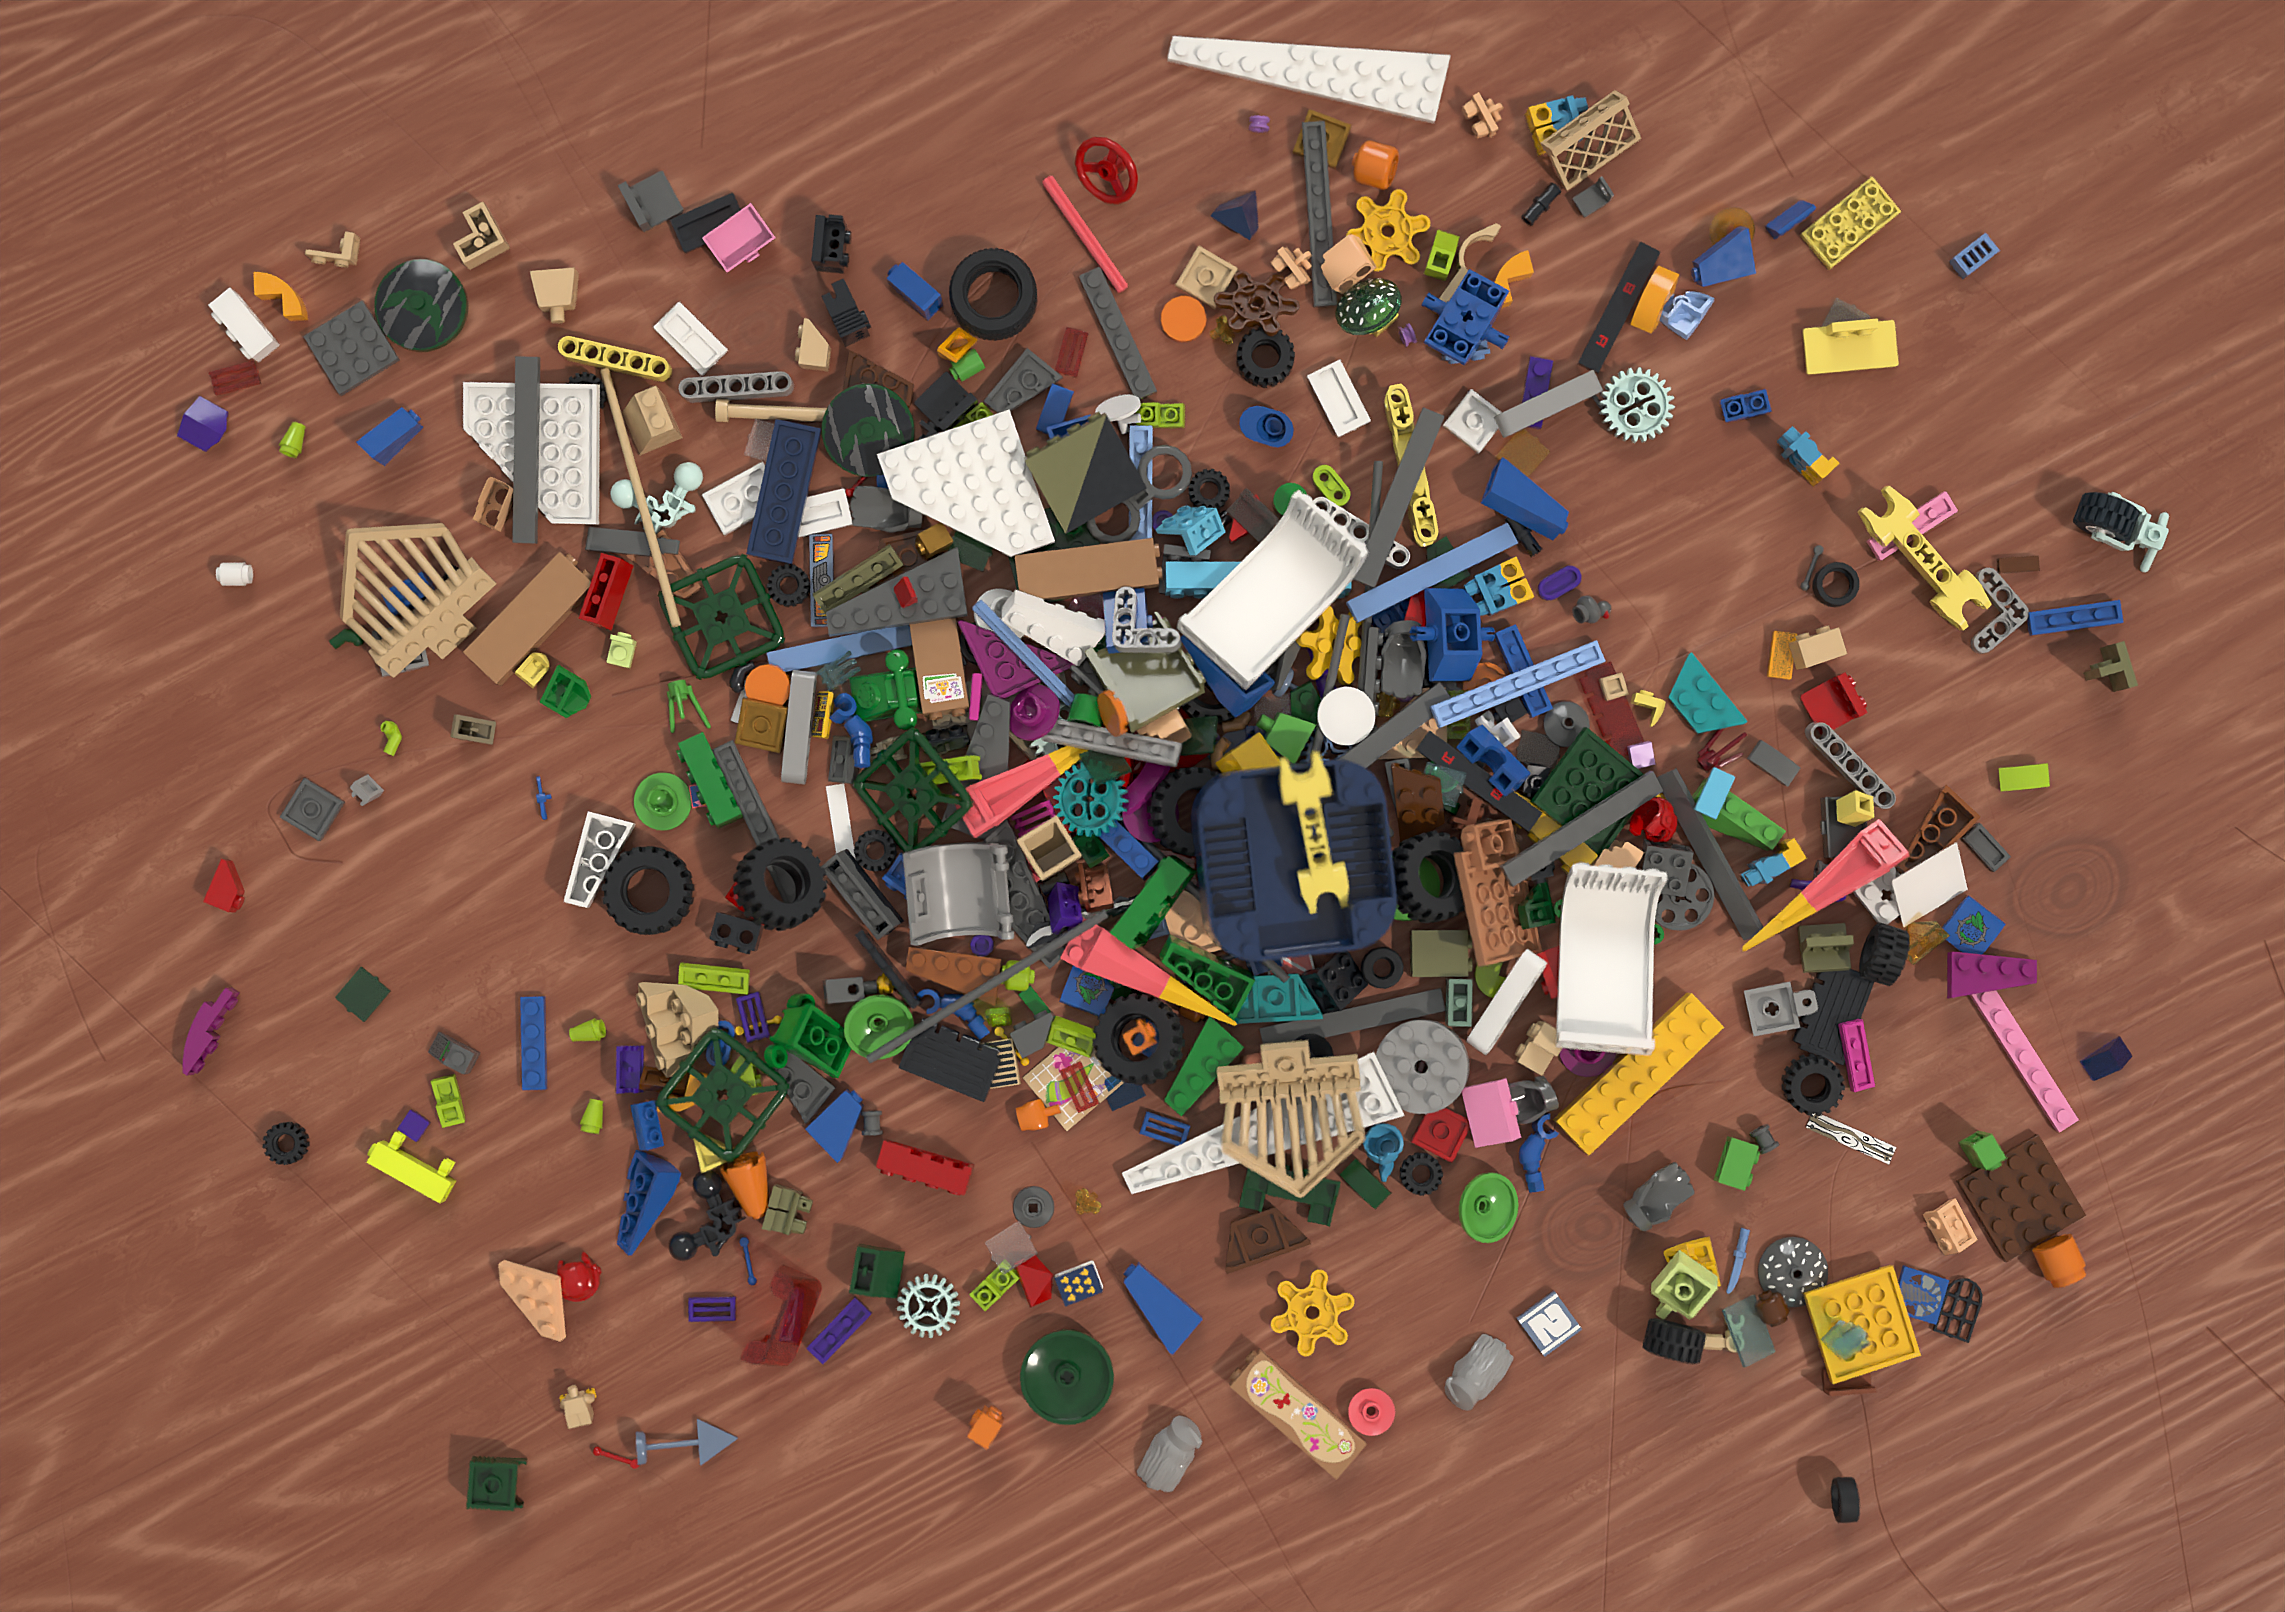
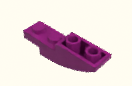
M233 987L225 988L215 1003L212 1001L204 1002L197 1012L184 1047L183 1074L186 1076L198 1074L205 1065L204 1060L207 1055H211L218 1047L219 1043L217 1041L221 1036L214 1032V1029L220 1028L225 1020L223 1018L228 1010H232L238 1002L236 998L240 992Z

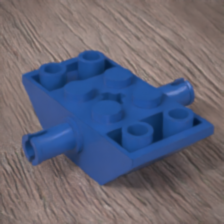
M1469 269L1450 301L1444 302L1428 293L1427 297L1423 300L1422 306L1439 314V318L1425 339L1424 344L1463 365L1474 356L1484 340L1503 350L1510 336L1492 328V325L1509 294V290Z
M1426 588L1424 589L1426 627L1412 626L1410 633L1418 634L1410 635L1412 641H1427L1429 681H1471L1482 657V641H1493L1495 634H1488V632H1495L1493 627H1481L1480 608L1469 593H1467L1466 589Z

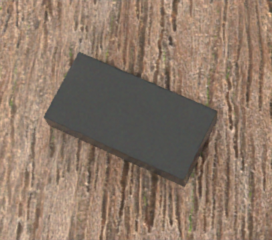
M1977 823L1961 837L1964 843L1991 872H1995L2011 857L1981 823Z

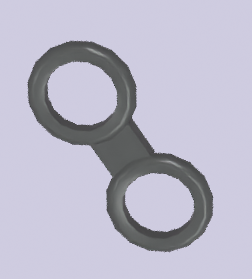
M1169 445L1155 446L1146 451L1139 461L1137 471L1147 489L1122 502L1131 513L1130 526L1122 534L1110 536L1098 529L1095 524V518L1086 522L1087 529L1092 537L1103 544L1128 541L1138 531L1141 520L1139 510L1153 498L1162 500L1172 499L1182 494L1189 486L1192 477L1191 463L1185 453L1177 447ZM1166 454L1173 456L1179 461L1182 466L1183 475L1177 486L1172 489L1162 490L1154 487L1149 482L1146 470L1153 458Z

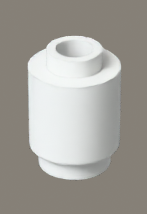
M221 563L220 567L216 569V579L220 581L222 586H246L247 583H252L253 569L251 565H246V563Z

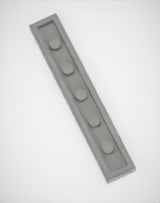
M1057 719L1054 727L1045 736L1041 737L1042 741L1172 767H1177L1182 744L1179 742L1127 732L1116 737L1107 728Z

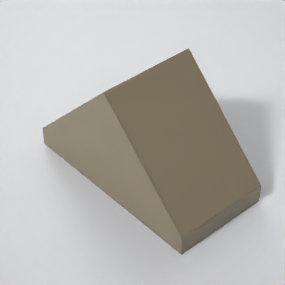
M454 714L450 737L493 745L496 722Z

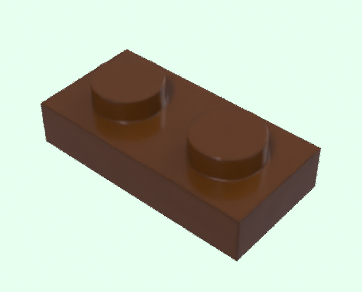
M644 1066L639 1081V1090L660 1092L671 1077L666 1078L662 1070H658V1068ZM689 1072L684 1075L671 1094L685 1095L690 1077Z

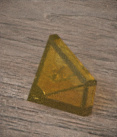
M1936 921L1912 922L1906 928L1910 940L1907 959L1915 965L1950 935Z

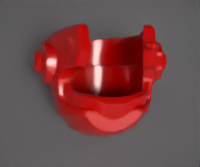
M1661 797L1650 799L1639 806L1633 813L1629 831L1634 836L1641 835V830H1644L1645 837L1652 842H1668L1675 834L1677 828V816L1674 814L1673 806L1668 800Z
M584 1252L581 1254L583 1262H571L564 1265V1260H560L557 1266L556 1275L560 1276L562 1297L572 1302L589 1299L596 1293L600 1285L601 1267L593 1263L587 1253Z

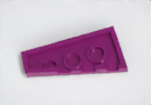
M1961 952L1947 953V999L2037 983V960Z

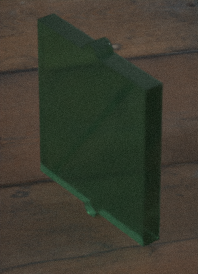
M956 531L954 537H951L953 543L948 551L958 547L960 563L984 572L989 557L993 555V548Z
M1218 717L1183 719L1191 733V738L1181 743L1180 756L1214 753L1215 742L1218 737Z
M1092 750L1079 754L1080 760L1096 785L1110 780L1115 781L1117 777L1132 772L1124 757Z
M361 966L335 998L347 1008L348 1012H352L363 1022H366L391 990L379 981L378 976L374 977Z

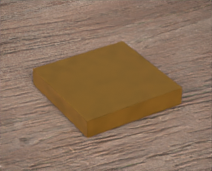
M1309 109L1304 122L1325 121L1328 167L1335 169L1352 125ZM1301 128L1292 153L1304 157Z
M743 698L735 744L780 753L788 707Z

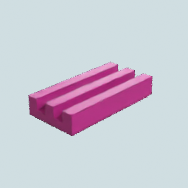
M979 673L972 674L969 719L977 722L980 718L983 675Z
M1050 800L1013 815L1011 818L1012 821H1016L1017 824L1014 826L1016 829H1019L1020 833H1018V836L1021 838L1045 822L1027 830L1025 828L1026 825L1048 815L1052 819L1056 814ZM1044 807L1047 808V811L1022 821V817Z

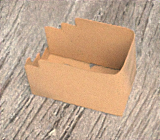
M1352 234L1347 235L1324 253L1325 262L1321 265L1323 275L1331 288L1342 294L1376 268L1361 239Z
M489 477L479 497L473 519L501 532L513 505V488L500 480ZM507 489L508 493L503 505L497 503L495 499L497 491ZM491 510L499 511L498 522L495 526L489 525L486 521V515Z
M1177 708L1137 730L1139 735L1183 743L1191 738V733Z
M1614 840L1608 850L1604 849L1590 866L1607 864L1612 865L1613 868L1621 869L1624 867H1636L1644 852L1629 842Z

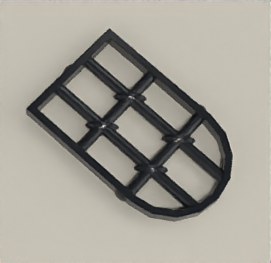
M1959 1278L1948 1285L1936 1325L1934 1324L1933 1331L1969 1343L1982 1306L1983 1295L1977 1283L1970 1279ZM1964 1281L1972 1283L1967 1298L1959 1296ZM1959 1282L1957 1292L1954 1294L1950 1293L1951 1287ZM1975 1287L1979 1293L1978 1302L1972 1300ZM1947 1296L1954 1298L1951 1310L1947 1313L1943 1311ZM1959 1300L1966 1302L1963 1314L1960 1317L1953 1315ZM1971 1304L1977 1306L1972 1321L1965 1319ZM1941 1315L1948 1317L1944 1331L1937 1330ZM1953 1319L1960 1321L1956 1336L1947 1333L1950 1322ZM1963 1324H1970L1967 1338H1960Z

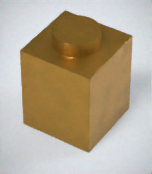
M939 522L917 535L915 548L921 556L924 555L925 559L928 560L949 549L953 539L944 524Z

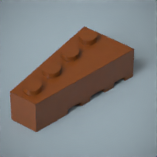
M1945 785L1939 791L1907 846L1906 850L1909 852V856L1896 865V870L1902 875L1953 845L1981 816L1949 786Z
M909 947L906 971L967 994L1001 973L1003 959ZM999 985L977 999L996 1006Z

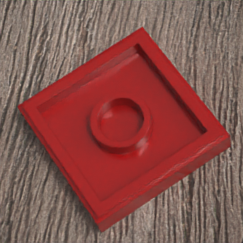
M1446 1107L1437 1112L1424 1114L1410 1142L1453 1163L1470 1129L1469 1120Z

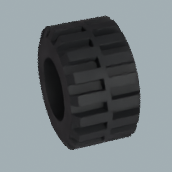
M1260 326L1257 330L1253 328L1249 331V334H1245L1242 337V341L1238 345L1236 363L1237 367H1239V373L1244 375V380L1247 382L1251 381L1253 386L1262 385V388H1267L1268 385L1272 387L1277 386V383H1282L1291 372L1295 358L1293 343H1290L1289 336L1282 334L1283 331L1281 329L1275 336H1267ZM1263 345L1270 346L1277 351L1279 361L1272 368H1261L1252 360L1253 350Z
M1877 923L1869 932L1861 952L1859 962L1860 976L1886 986L1893 985L1899 978L1907 960L1910 946L1908 931L1884 923Z
M1809 1054L1808 1057L1801 1055L1799 1060L1793 1059L1790 1061L1792 1065L1790 1067L1786 1066L1784 1069L1786 1074H1782L1781 1078L1783 1081L1781 1087L1789 1103L1800 1113L1804 1112L1808 1116H1812V1114L1822 1116L1824 1111L1827 1114L1832 1112L1830 1108L1832 1106L1836 1108L1839 1105L1837 1101L1838 1099H1843L1844 1095L1841 1092L1845 1091V1085L1842 1083L1844 1078L1840 1074L1839 1069L1821 1055ZM1812 1073L1822 1074L1825 1078L1823 1090L1816 1096H1804L1800 1089L1803 1079Z
M1653 1318L1648 1321L1642 1347L1647 1352L1663 1358L1687 1364H1698L1701 1361L1707 1335L1699 1329L1684 1324Z

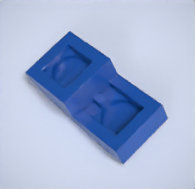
M1052 383L1036 427L1037 431L1048 434L1046 427L1064 422L1074 391Z

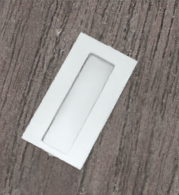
M680 302L653 327L701 376L728 351Z
M1340 360L1322 367V369L1307 376L1337 437L1356 430V428L1371 421Z
M844 488L807 497L799 537L853 525L849 509L850 505L848 504Z

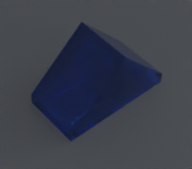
M2118 1036L2080 1062L2092 1081H2095L2121 1070L2132 1058V1054L2121 1037Z

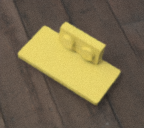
M1878 319L1835 322L1825 327L1805 328L1802 331L1807 375L1898 366L1895 322L1893 320L1878 322Z

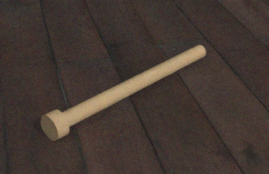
M717 399L715 416L716 422H729V418L822 422L827 408L730 404L729 399Z

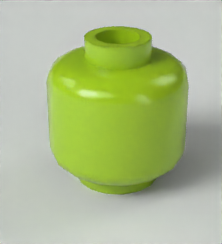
M1009 960L1005 966L1002 965L1001 972L1019 961ZM1029 966L1001 984H1004L1007 990L1026 991L1029 983L1034 984L1035 970H1030Z

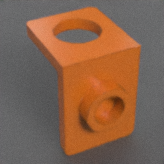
M1141 1019L1137 1021L1139 1026L1123 1034V1038L1133 1055L1157 1043L1154 1038L1156 1035L1154 1028L1150 1023H1146ZM1136 1033H1141L1145 1038L1144 1043L1138 1047L1132 1044V1036Z

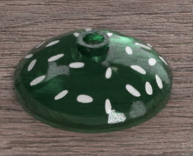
M1371 278L1358 282L1346 291L1339 300L1335 311L1336 321L1343 331L1352 335H1366L1378 331L1390 323L1397 315L1402 303L1401 292L1395 283L1384 278Z

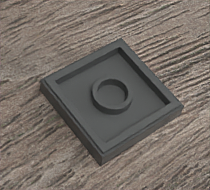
M303 778L280 818L314 839L322 841L345 801L309 779Z

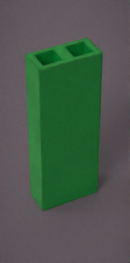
M1031 985L1026 991L1018 994L1034 1015L1044 1010L1047 1013L1051 1012Z

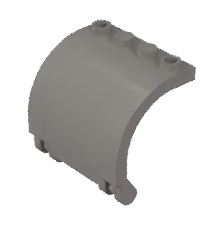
M963 842L928 846L903 853L911 945L918 946L941 938L963 935L997 936L1002 940L1014 938V930H1011L1013 915L1010 914L1007 883L1009 865L1005 854L1008 853L1007 845Z

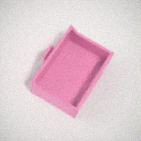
M750 203L702 239L725 271L729 272L745 259L749 263L758 257L757 251L776 237L752 203Z
M1507 1078L1464 1087L1462 1096L1475 1148L1510 1142L1521 1138L1516 1118L1518 1108L1516 1101H1512Z

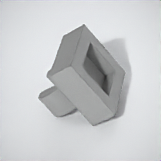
M369 775L356 780L350 787L353 790L351 796L354 798L358 795L362 799L361 806L380 797L384 792Z

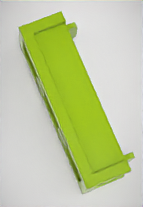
M970 755L943 760L950 764L948 767L959 781L982 779L978 763L980 756ZM932 761L919 763L928 775L936 768ZM942 773L933 780L936 785L949 783Z

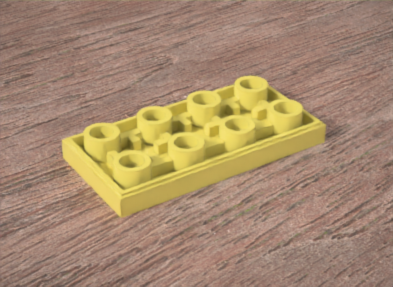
M1871 177L1808 227L1800 236L1826 268L1830 270L1901 211L1877 181Z

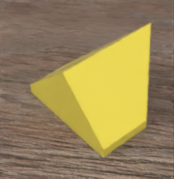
M706 1135L726 1151L725 1143ZM694 1139L702 1173L727 1162L718 1158Z

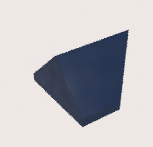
M1256 190L1220 204L1213 211L1211 217L1250 240L1259 229Z

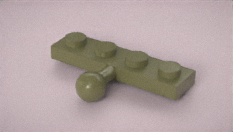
M889 544L813 593V597L826 614L827 611L847 602L862 592L863 594L871 590L870 586L903 566V562Z

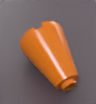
M757 1151L744 1153L728 1165L727 1162L721 1164V1174L745 1214L753 1219L764 1217L767 1208H769L766 1157L764 1152H761L760 1155H758Z

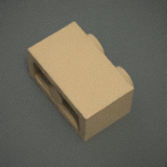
M1828 625L1816 629L1817 634L1810 636L1809 632L1795 636L1796 641L1788 644L1796 670L1808 668L1846 655L1847 651L1840 629H1830Z

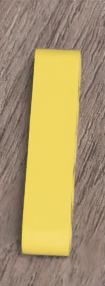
M572 336L563 337L558 343L559 352L572 362L603 369L608 368L612 371L662 382L668 380L672 375V368L669 363L659 356ZM569 344H575V350L572 353L568 354L565 352ZM592 349H597V356L593 359H589V351ZM615 354H619V362L611 364L610 358ZM635 360H643L640 368L634 369L632 367ZM660 364L665 365L663 373H655L656 366Z

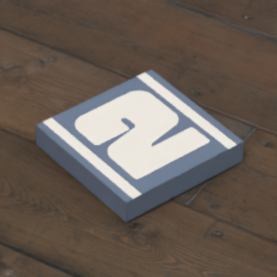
M1554 1290L1516 1317L1544 1357L1582 1330Z

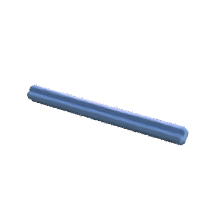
M983 600L978 601L972 610L1066 706L1071 705L1074 694L1001 621Z

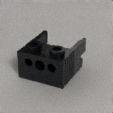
M829 214V218L824 215H816L811 261L816 271L844 274V267L849 265V253H846V246L851 244V231L848 230L842 215ZM835 245L839 246L837 249H832Z
M844 278L832 283L831 285L837 297L833 299L829 292L823 295L822 299L844 346L847 347L869 337L868 329L872 327L864 310L859 312Z

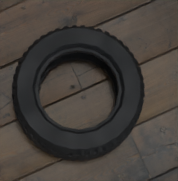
M986 248L969 254L956 267L950 280L949 299L957 321L965 330L980 339L997 341L1017 335L1018 332H1021L1030 323V319L1033 318L1037 306V287L1031 269L1019 256L1004 249ZM988 272H1000L1008 275L1019 289L1016 305L1007 314L1000 317L980 315L970 306L968 301V292L971 284L979 276Z

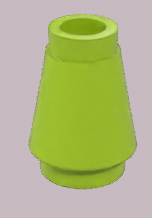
M292 422L279 443V452L288 457L297 458L298 454L302 452L306 427L300 423Z
M591 1019L570 1028V1039L573 1042L600 1041L601 1038L606 1036L605 1024L602 1019Z
M589 1100L579 1124L582 1125L580 1131L599 1134L600 1129L603 1128V1101Z

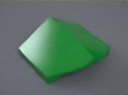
M558 665L540 703L561 716L568 718L585 709L592 696L585 680Z

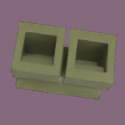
M775 1184L762 1229L777 1231L786 1235L791 1233L804 1234L807 1221L796 1218L797 1212L800 1210L810 1213L813 1200L802 1196L803 1192Z

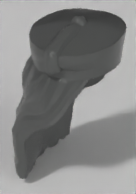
M857 486L853 492L854 497L851 498L850 510L853 512L851 515L854 518L852 520L853 526L890 533L903 531L908 528H921L923 514L893 500L889 489L875 486Z
M1410 620L1395 622L1385 629L1384 637L1388 639L1381 652V690L1385 694L1401 699H1406L1407 696L1413 697L1414 695L1419 696L1422 694L1425 674L1424 641H1412L1410 635L1418 634L1410 633L1411 627L1422 626L1420 623Z
M1544 1076L1535 1077V1081L1525 1080L1508 1083L1512 1101H1516L1518 1115H1516L1518 1124L1532 1123L1546 1112L1556 1110L1559 1107L1555 1091Z
M1673 1162L1656 1171L1645 1184L1636 1189L1633 1198L1623 1203L1629 1216V1221L1642 1231L1650 1230L1652 1225L1668 1221L1673 1210L1695 1194L1693 1185L1689 1183L1690 1178L1688 1174L1678 1166L1677 1162Z

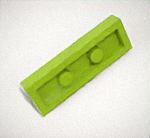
M680 963L678 985H687L699 990L748 994L749 969Z

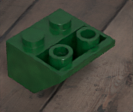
M859 1244L856 1249L849 1293L868 1297L897 1298L905 1251Z

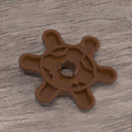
M1239 271L1234 275V282L1238 287L1236 291L1232 293L1218 292L1214 295V302L1218 308L1230 309L1235 313L1228 321V326L1234 333L1241 332L1246 326L1254 327L1258 325L1267 336H1275L1280 330V324L1276 320L1278 316L1295 315L1300 308L1297 300L1286 299L1279 295V291L1285 285L1284 277L1281 275H1272L1266 282L1257 283L1252 280L1249 273ZM1252 303L1262 304L1261 308L1253 306Z

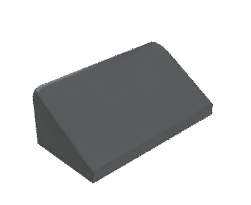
M833 736L829 782L853 784V780H856L859 767L854 766V747L851 743V737Z

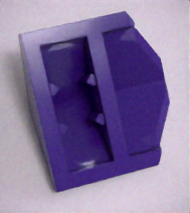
M199 396L184 413L177 436L206 452L210 447L220 442L227 430L228 411Z

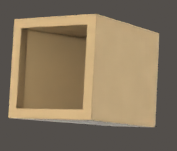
M657 386L634 394L622 412L639 455L682 438L667 399Z
M1057 816L1017 840L1042 881L1082 858L1081 853Z

